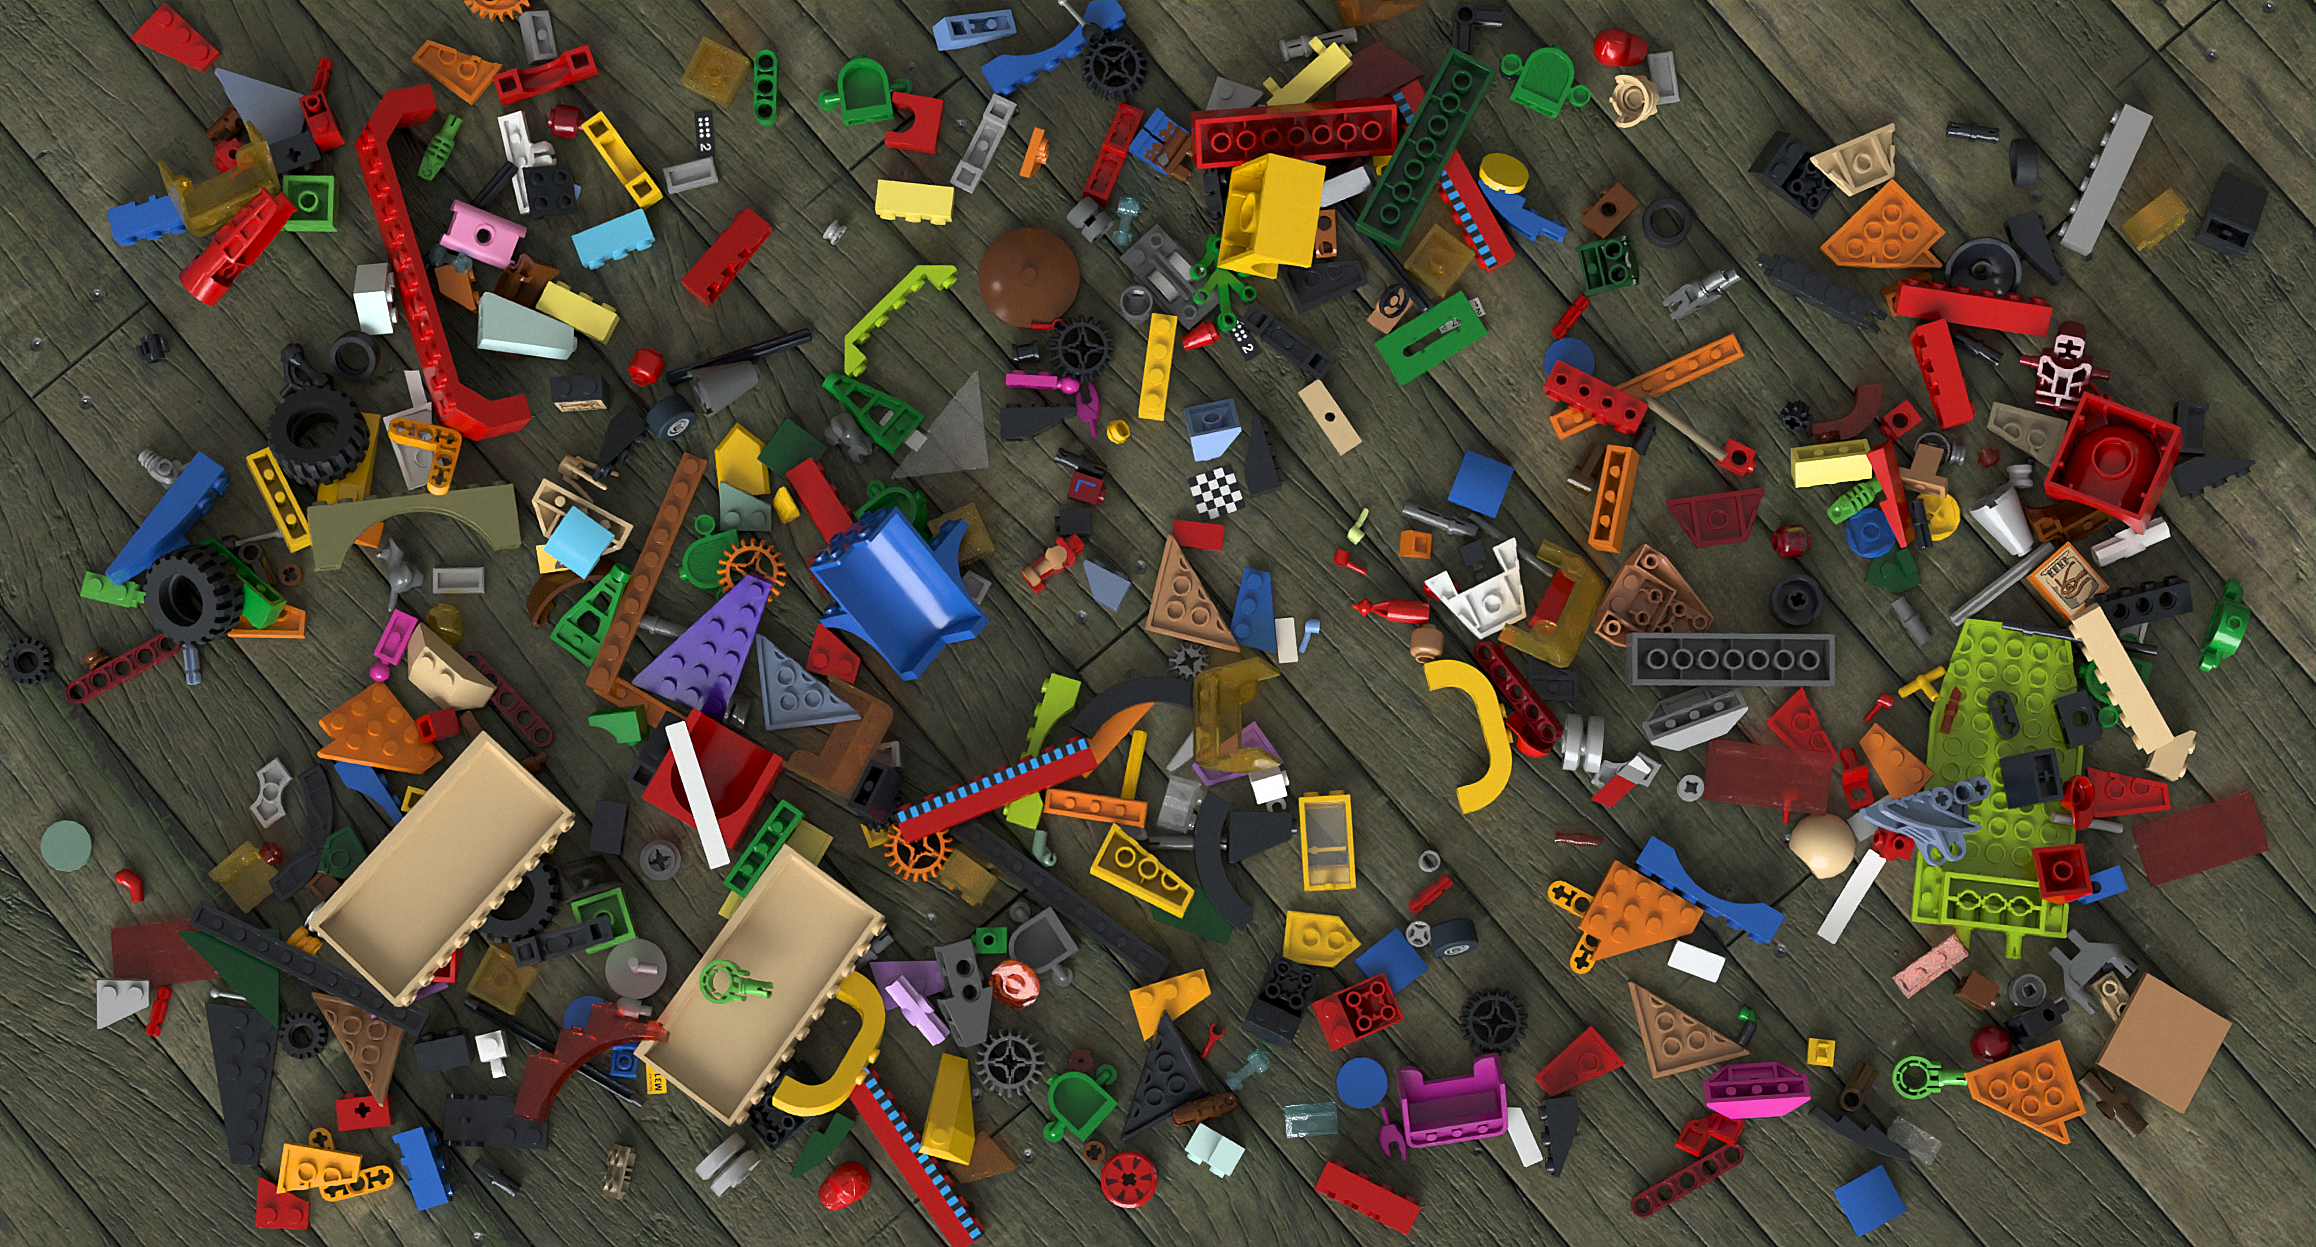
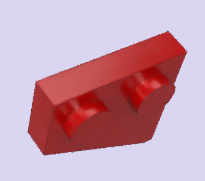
M818 623L805 669L811 673L855 685L862 660L832 632L825 628L823 624Z
M258 1178L256 1228L309 1229L311 1203L293 1195L289 1191L277 1194V1185L266 1178Z

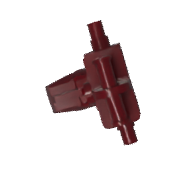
M2071 320L2063 322L2058 328L2055 348H2043L2041 356L2021 354V365L2038 369V380H2036L2034 393L2037 394L2035 406L2054 408V412H2059V409L2075 412L2084 391L2087 392L2086 386L2089 383V378L2109 381L2111 371L2092 366L2093 357L2083 354L2087 331L2082 323ZM2040 394H2041V395L2052 396V397H2056V398H2051V397H2046V396H2040ZM2062 398H2063V399H2068V400H2073V401H2078V402H2072V401L2062 400Z

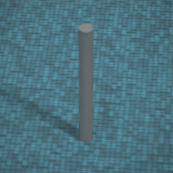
M1472 512L1467 519L1471 523L1478 525L1482 531L1499 543L1511 539L1475 512ZM1516 542L1517 555L1551 579L1556 570Z

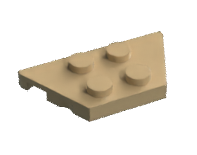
M1894 123L1886 125L1811 157L1810 160L1848 196H1852L1895 177V165L1893 163L1895 146L1892 145V132L1895 131Z

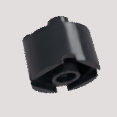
M1802 574L1785 577L1773 588L1769 596L1771 616L1782 626L1793 629L1803 628L1810 624L1820 614L1824 604L1823 594L1817 582L1811 577ZM1795 596L1799 597L1798 602L1801 603L1797 607L1793 606V601L1790 600Z

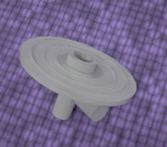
M634 939L617 945L611 951L605 966L606 978L611 988L620 996L643 999L654 994L664 983L667 975L666 958L661 949L654 943L644 939Z

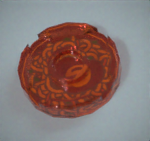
M1015 960L1003 961L991 973L989 986L993 987L992 995L1003 1005L1008 1004L1014 1009L1027 1008L1033 1004L1040 992V982L1037 974L1023 962Z

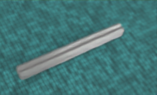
M2050 542L2044 543L1952 613L1949 616L1955 626H1959L1965 622L1966 618L1969 619L2055 553L2054 546Z

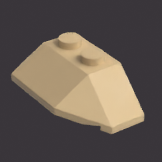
M546 479L542 480L532 499L543 536L550 539L572 506H575L614 534L615 538L602 555L622 549L634 527Z
M423 622L419 623L407 645L408 679L443 710L454 708L455 711L484 707L497 687Z

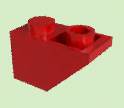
M322 89L298 98L313 139L322 153L345 144L337 120Z

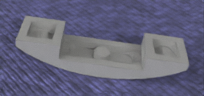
M995 93L993 94L983 114V119L963 159L960 160L950 180V184L973 194L1003 138L1017 106L1016 103Z

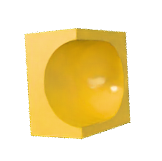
M1268 153L1241 164V166L1232 168L1217 267L1269 279L1277 278L1279 264L1311 267L1326 166Z

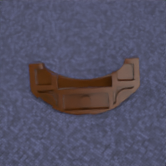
M524 253L520 255L517 264L510 263L492 293L531 309L543 287L559 274L560 269L530 254ZM492 350L496 354L518 360L522 356V354Z
M2064 500L2060 503L2044 507H2022L2035 535L2041 542L2045 543L2059 541L2061 544H2065L2066 542L2071 543L2084 539L2088 535L2099 531L2114 518V516L2099 509L2071 500Z
M600 557L599 562L585 580L572 570L545 573L535 584L526 604L532 625L538 629L549 624L547 616L549 611L555 608L552 599L558 593L580 582L599 580L600 582L610 573V570L617 562Z

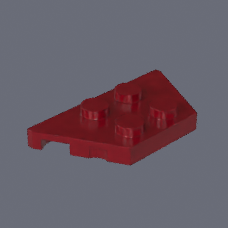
M1764 487L1671 499L1665 502L1667 508L1696 549L1742 543L1748 541L1761 498L1764 494Z

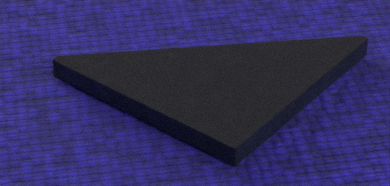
M1166 1009L1161 1013L1121 1134L1124 1142L1171 1117L1176 1108H1181V1106L1187 1105L1191 1101L1211 1095Z

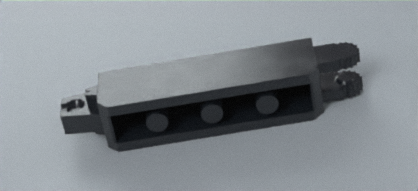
M1760 252L1755 261L1756 265L1765 269L1764 275L1769 277L1767 280L1771 284L1851 327L1857 328L1859 326L1871 333L1878 334L1880 328L1876 324L1864 319L1865 314L1868 313L1883 321L1888 316L1882 310L1871 305L1872 301L1783 253L1781 256L1774 254L1771 257Z

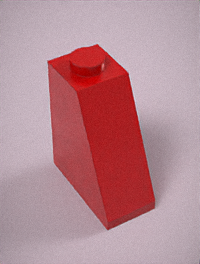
M1566 568L1563 571L1557 570L1528 626L1551 637L1581 582L1576 579L1578 577L1576 573Z

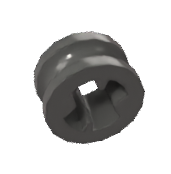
M1952 441L1951 454L1948 459L1949 464L1957 462L1958 465L1963 464L1966 443L1958 445L1956 441Z

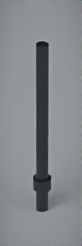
M2003 619L2002 629L2021 632L2024 636L2032 637V635L2083 643L2081 638L2076 640L2069 630L2035 625V622L2027 620L2018 622ZM2119 639L2125 651L2152 656L2157 654L2158 646Z

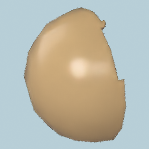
M1822 812L1810 814L1799 821L1792 831L1789 846L1805 862L1817 878L1824 879L1835 877L1846 870L1853 860L1856 843L1853 831L1844 820L1837 815Z

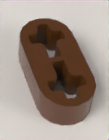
M470 709L459 716L474 740L483 730L485 731Z

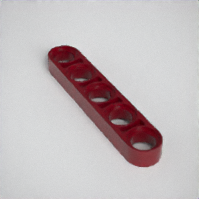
M162 633L70 682L65 688L66 698L74 704H84L176 655L181 649V645L175 643V647L171 651H165L162 648V642L167 637ZM145 649L151 650L153 654L151 661L148 663H142L139 659L141 651ZM122 661H126L130 665V670L126 675H119L116 670L117 665ZM103 673L107 677V683L101 688L96 687L94 678L96 675ZM80 685L84 688V696L81 699L75 700L71 695V691L75 686Z
M1490 639L1477 643L1473 651L1475 659L1536 735L1545 743H1551L1561 738L1563 726L1497 643ZM1484 645L1490 649V658H1486L1482 652ZM1499 665L1506 669L1507 675L1505 678L1498 673ZM1515 685L1520 686L1522 689L1521 698L1514 692ZM1531 704L1535 705L1538 709L1537 717H1534L1530 712ZM1547 724L1551 725L1554 729L1553 737L1549 736L1546 732Z
M475 651L466 652L462 656L465 660L470 656L478 657L480 664L477 670L483 676L489 674L496 676L497 684L495 686L497 689L490 699L534 745L539 748L549 747L554 742V732L482 655ZM504 693H512L514 703L509 707L503 706L500 701L501 696ZM522 711H529L532 715L531 722L527 725H521L518 722V715ZM540 729H545L549 733V739L545 743H538L535 735Z
M1736 1143L1734 1146L1725 1144L1637 1194L1630 1202L1631 1212L1638 1217L1650 1216L1736 1167L1744 1159L1742 1147ZM1729 1147H1734L1739 1152V1158L1735 1162H1729L1725 1158V1151ZM1706 1160H1712L1716 1163L1717 1170L1712 1175H1707L1703 1172L1702 1165ZM1686 1172L1694 1177V1184L1689 1188L1683 1187L1680 1183L1681 1175ZM1663 1185L1670 1187L1672 1191L1671 1198L1666 1201L1661 1200L1657 1195L1659 1187ZM1640 1198H1644L1649 1202V1209L1646 1213H1639L1635 1209V1203Z

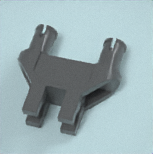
M1735 265L1727 271L1719 267L1704 278L1696 277L1662 303L1666 307L1670 304L1671 306L1676 305L1682 301L1683 303L1678 306V310L1671 313L1670 317L1672 319L1683 318L1723 296L1724 289L1743 278Z
M2074 927L2066 936L2081 951L2071 959L2058 946H2055L2048 954L2064 969L2066 998L2072 1001L2075 999L2091 1016L2096 1010L2089 1002L2096 1009L2102 1005L2085 988V984L2106 962L2108 964L2111 962L2128 978L2132 973L2125 965L2133 972L2139 966L2135 965L2122 952L2123 949L2120 943L2089 942Z

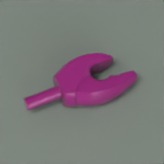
M1089 382L1091 402L1084 403L1078 391L1075 397V407H1077L1079 418L1084 423L1089 422L1092 438H1097L1095 421L1099 420L1101 398L1095 385Z
M1382 1107L1380 1110L1384 1126L1379 1128L1378 1133L1380 1148L1388 1158H1391L1389 1144L1395 1141L1398 1143L1402 1161H1406L1408 1148L1405 1135L1396 1123L1390 1122L1387 1107Z

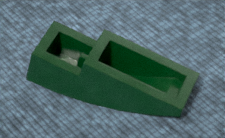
M836 1112L825 1134L814 1130L790 1176L798 1178L825 1161L846 1139L856 1121Z

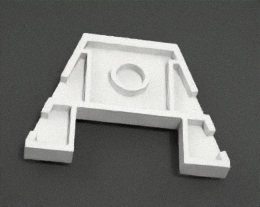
M1511 538L1492 548L1503 569V573L1460 594L1457 593L1447 571L1424 581L1479 640L1526 617L1515 538Z

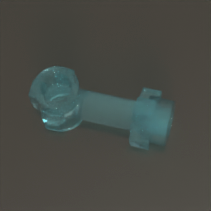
M1125 197V199L1120 198L1117 213L1122 214L1119 231H1114L1113 233L1114 244L1128 246L1129 241H1132L1133 235L1129 233L1132 216H1138L1140 202L1135 201L1134 198Z
M432 243V247H430L428 255L430 265L442 267L447 263L456 267L455 272L468 273L471 270L473 262L466 254L459 253L458 256L447 253V248L438 243Z
M1256 1049L1246 1057L1249 1061L1247 1065L1235 1074L1232 1071L1226 1074L1227 1077L1223 1080L1232 1091L1241 1089L1243 1087L1241 1082L1254 1071L1261 1074L1271 1066L1268 1062L1269 1058L1263 1051L1261 1052L1259 1049Z

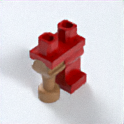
M1076 533L1065 541L1060 537L1055 541L1053 548L1049 547L1045 555L1022 570L1021 576L1036 595L1045 590L1043 585L1045 580L1053 574L1063 572L1067 564L1070 568L1076 564V556L1084 551L1083 542Z

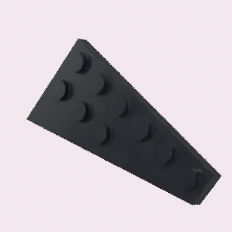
M205 1002L231 1163L259 1167L278 1047V1033L283 1013L279 1012V1028H275L256 1009Z

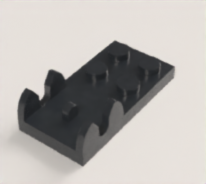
M446 1093L442 1145L547 1150L550 1098Z

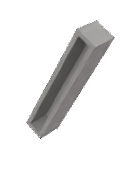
M2127 104L2121 110H2115L2110 120V123L2114 125L2110 133L2105 132L2100 142L2103 149L2100 155H2094L2089 168L2093 169L2090 177H2084L2079 187L2082 194L2079 200L2074 199L2068 211L2072 216L2069 222L2064 221L2058 235L2062 236L2059 241L2060 245L2084 256H2087L2092 251L2153 116Z

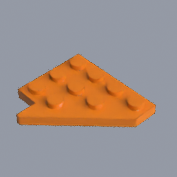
M1891 179L1833 234L1819 250L1836 267L1940 269L1943 264L1928 249L1946 232Z
M384 682L374 683L319 721L320 726L333 741L318 751L317 755L319 758L423 775L442 762L444 758L432 742L422 743L416 722Z
M1613 860L1577 928L1599 940L1589 959L1597 961L1691 934L1704 910L1619 861Z
M2060 1039L1964 1073L1973 1099L2062 1144L2071 1143L2064 1121L2086 1114Z

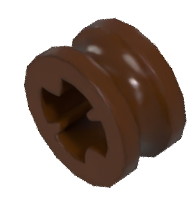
M289 563L281 567L279 579L287 587H297L303 581V571L297 565ZM291 569H295L296 580L291 579V582H287L288 577L285 573L287 571L292 572Z
M101 646L91 651L83 659L85 663L90 664L89 668L91 671L105 664L110 658L108 654L103 653L104 649Z
M1098 1140L1089 1141L1083 1148L1084 1159L1091 1164L1100 1163L1106 1156L1105 1145ZM1091 1145H1098L1097 1149L1101 1148L1102 1153L1098 1154V1159H1092V1155L1088 1156L1087 1151L1091 1150Z

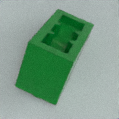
M644 704L598 709L588 716L589 726L608 730L616 737L617 743L627 742L628 746L642 743V740L650 734Z

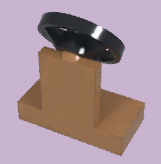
M1399 283L1390 285L1383 292L1380 300L1376 303L1375 310L1367 321L1387 336L1414 303L1409 297L1408 289Z
M1927 432L1919 437L1915 444V457L1911 469L1899 467L1904 489L1946 499L1948 478L1936 476L1939 466L1943 465L1951 454L1950 442L1943 434ZM1927 435H1937L1946 444L1939 446L1935 442L1928 443L1924 437ZM1947 448V449H1948V451H1947V456H1946V458L1941 462V459H1942L1943 454H1944V449Z

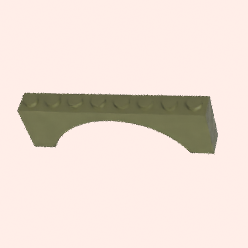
M506 481L492 482L491 486L481 487V484L466 485V489L456 490V487L451 486L449 491L443 495H435L430 493L428 489L415 491V495L405 496L404 492L389 494V498L379 499L378 495L363 497L364 501L353 502V498L337 500L338 504L327 505V501L313 502L311 507H307L315 572L340 569L349 549L365 531L382 520L408 512H435L454 517L480 533L494 551L519 548L521 545L513 484H507Z

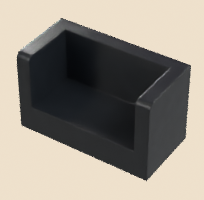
M2179 400L2174 404L2172 424L2182 428L2184 442L2179 453L2180 456L2202 457L2205 455L2202 441L2205 411L2209 409V403Z
M596 800L589 851L623 856L630 805Z

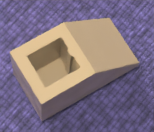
M2190 730L2174 737L2175 740L2151 752L2144 770L2172 782L2178 780V777L2182 778L2188 766L2185 763L2187 754H2192L2197 740L2194 739L2196 732Z

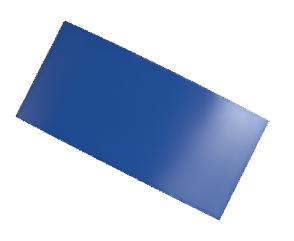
M615 1022L610 1071L612 1078L637 1079L639 1058L633 1053L640 1045V1023Z

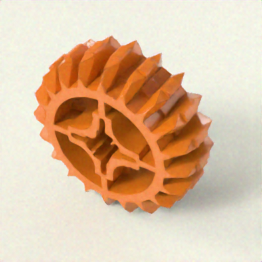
M751 538V546H746L745 540L742 539L740 541L742 548L738 549L736 544L733 543L731 545L734 551L733 554L727 550L724 551V555L729 559L728 561L720 559L719 564L725 566V569L717 570V574L725 575L724 578L718 580L719 585L728 584L722 590L724 594L735 587L731 581V570L745 577L748 574L744 570L746 571L748 568L750 570V567H754V565L756 566V573L774 581L771 592L777 596L780 594V591L775 586L784 587L785 582L779 580L778 577H786L787 573L778 569L785 567L786 564L784 561L776 562L781 557L780 552L771 555L774 550L773 545H770L765 550L766 542L764 540H761L759 547L755 546V538ZM755 553L748 564L734 563L744 554ZM762 555L772 564L773 576L760 569ZM769 595L768 602L770 603L773 600L772 597Z
M894 823L891 825L896 833L895 835L890 832L886 833L888 838H892V843L884 842V847H891L892 851L884 853V856L889 857L893 855L894 860L890 861L888 865L891 867L896 863L899 867L894 871L895 874H899L903 869L906 871L903 875L905 880L912 873L914 874V882L918 881V874H922L923 880L928 881V872H931L935 878L938 876L935 871L936 867L941 871L946 869L941 864V861L950 862L951 858L944 856L945 852H953V848L945 847V843L953 841L951 837L946 839L943 837V834L949 832L948 828L935 833L939 840V852L928 846L927 837L922 840V846L931 853L926 851L922 853L920 851V855H916L913 860L915 849L909 844L906 845L903 836H901L900 828ZM897 843L906 846L910 851L907 865L901 861L898 855ZM922 855L936 859L933 864L926 868L914 869L917 860Z

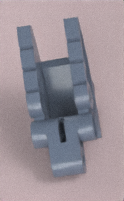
M1978 776L1860 809V814L1862 818L1879 827L1905 834L1914 839L1925 861L1929 865L1939 866L1944 864L1946 860L1958 861L1965 856L1966 843L1964 834L1982 829L1981 825L1969 820L1968 803L1987 798L1991 791V785L1986 778ZM1951 842L1957 844L1959 848V853L1956 857L1952 856L1948 849ZM1933 847L1938 848L1941 858L1939 861H1935L1931 857Z

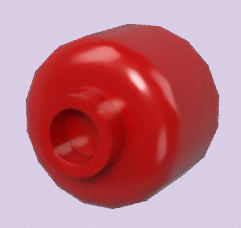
M651 347L638 349L628 366V372L632 376V381L640 386L655 384L665 367V362L662 359L663 355Z

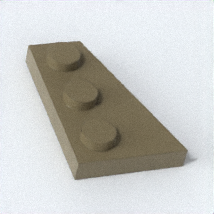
M1993 402L1986 428L2048 468H2051L2065 436L2068 421Z

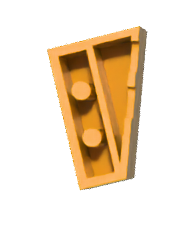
M1204 969L1129 991L1144 1041H1147L1155 1034L1163 1010L1166 1009L1173 1022L1211 995Z

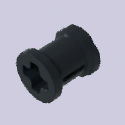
M1036 340L1023 345L1011 344L1015 366H1019L1021 362L1034 360L1036 363L1040 362Z

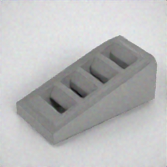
M1195 727L1167 765V770L1170 773L1177 770L1210 744L1213 738L1199 727Z

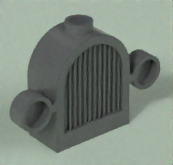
M1014 903L1010 908V916L1014 921L1022 923V925L1014 931L1010 938V956L1005 959L1006 962L1016 965L1021 964L1025 968L1029 967L1033 975L1043 974L1052 969V978L1056 985L1060 987L1070 985L1073 981V973L1068 967L1062 966L1060 963L1078 952L1079 949L1051 906L1031 919V910L1026 903Z

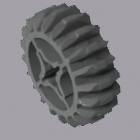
M1012 1027L1008 1028L1007 1036H1004L1002 1029H998L1000 1038L996 1039L994 1034H989L993 1042L991 1044L988 1042L982 1043L983 1046L987 1047L986 1052L982 1050L977 1051V1054L984 1056L983 1060L975 1061V1064L984 1066V1069H979L977 1074L982 1075L986 1073L987 1077L982 1079V1084L991 1081L992 1084L988 1088L991 1092L996 1086L1000 1087L998 1090L999 1096L1003 1095L1004 1089H1008L1007 1094L1009 1098L1013 1097V1089H1017V1094L1022 1096L1023 1091L1021 1087L1025 1086L1026 1090L1030 1092L1032 1087L1028 1083L1030 1081L1035 1084L1039 1083V1080L1034 1077L1035 1073L1039 1075L1044 1074V1071L1037 1069V1065H1045V1060H1037V1056L1043 1055L1044 1051L1039 1050L1035 1052L1034 1048L1040 1044L1039 1041L1030 1044L1029 1041L1032 1038L1030 1033L1025 1039L1021 1038L1023 1035L1022 1029L1018 1030L1017 1036L1013 1035ZM1007 1041L1004 1056L1001 1058H990L994 1048L1000 1043ZM1015 1041L1026 1046L1032 1059L1019 1058L1016 1055ZM1010 1049L1014 1060L1024 1061V1063H1017V1066H1014V1069L1011 1070V1076L1007 1065L997 1063L998 1061H1004L1005 1058L1007 1059V1056L1010 1055ZM989 1066L1004 1068L1006 1084L1001 1083L993 1076ZM1031 1066L1027 1077L1014 1084L1016 1070L1020 1067Z

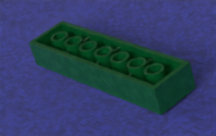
M1454 47L1450 48L1359 216L1355 230L1399 253L1402 251L1496 77V69Z

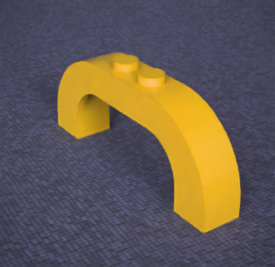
M1439 660L1426 663L1423 668L1429 691L1444 687H1457L1466 691L1476 705L1490 764L1487 774L1480 781L1456 789L1462 815L1486 807L1494 801L1506 786L1511 773L1512 754L1509 744L1513 743L1510 728L1505 729L1503 719L1507 718L1503 703H1498L1496 693L1489 680L1473 666L1456 660Z
M853 971L848 978L844 977L839 985L840 990L836 995L837 999L856 1009L863 1023L860 1032L837 1071L827 1082L814 1086L802 1084L785 1075L773 1096V1106L798 1116L821 1115L841 1105L849 1097L856 1084L861 1085L867 1075V1071H865L869 1062L873 1064L880 1053V1050L877 1048L883 1036L885 1008L876 987L860 973Z

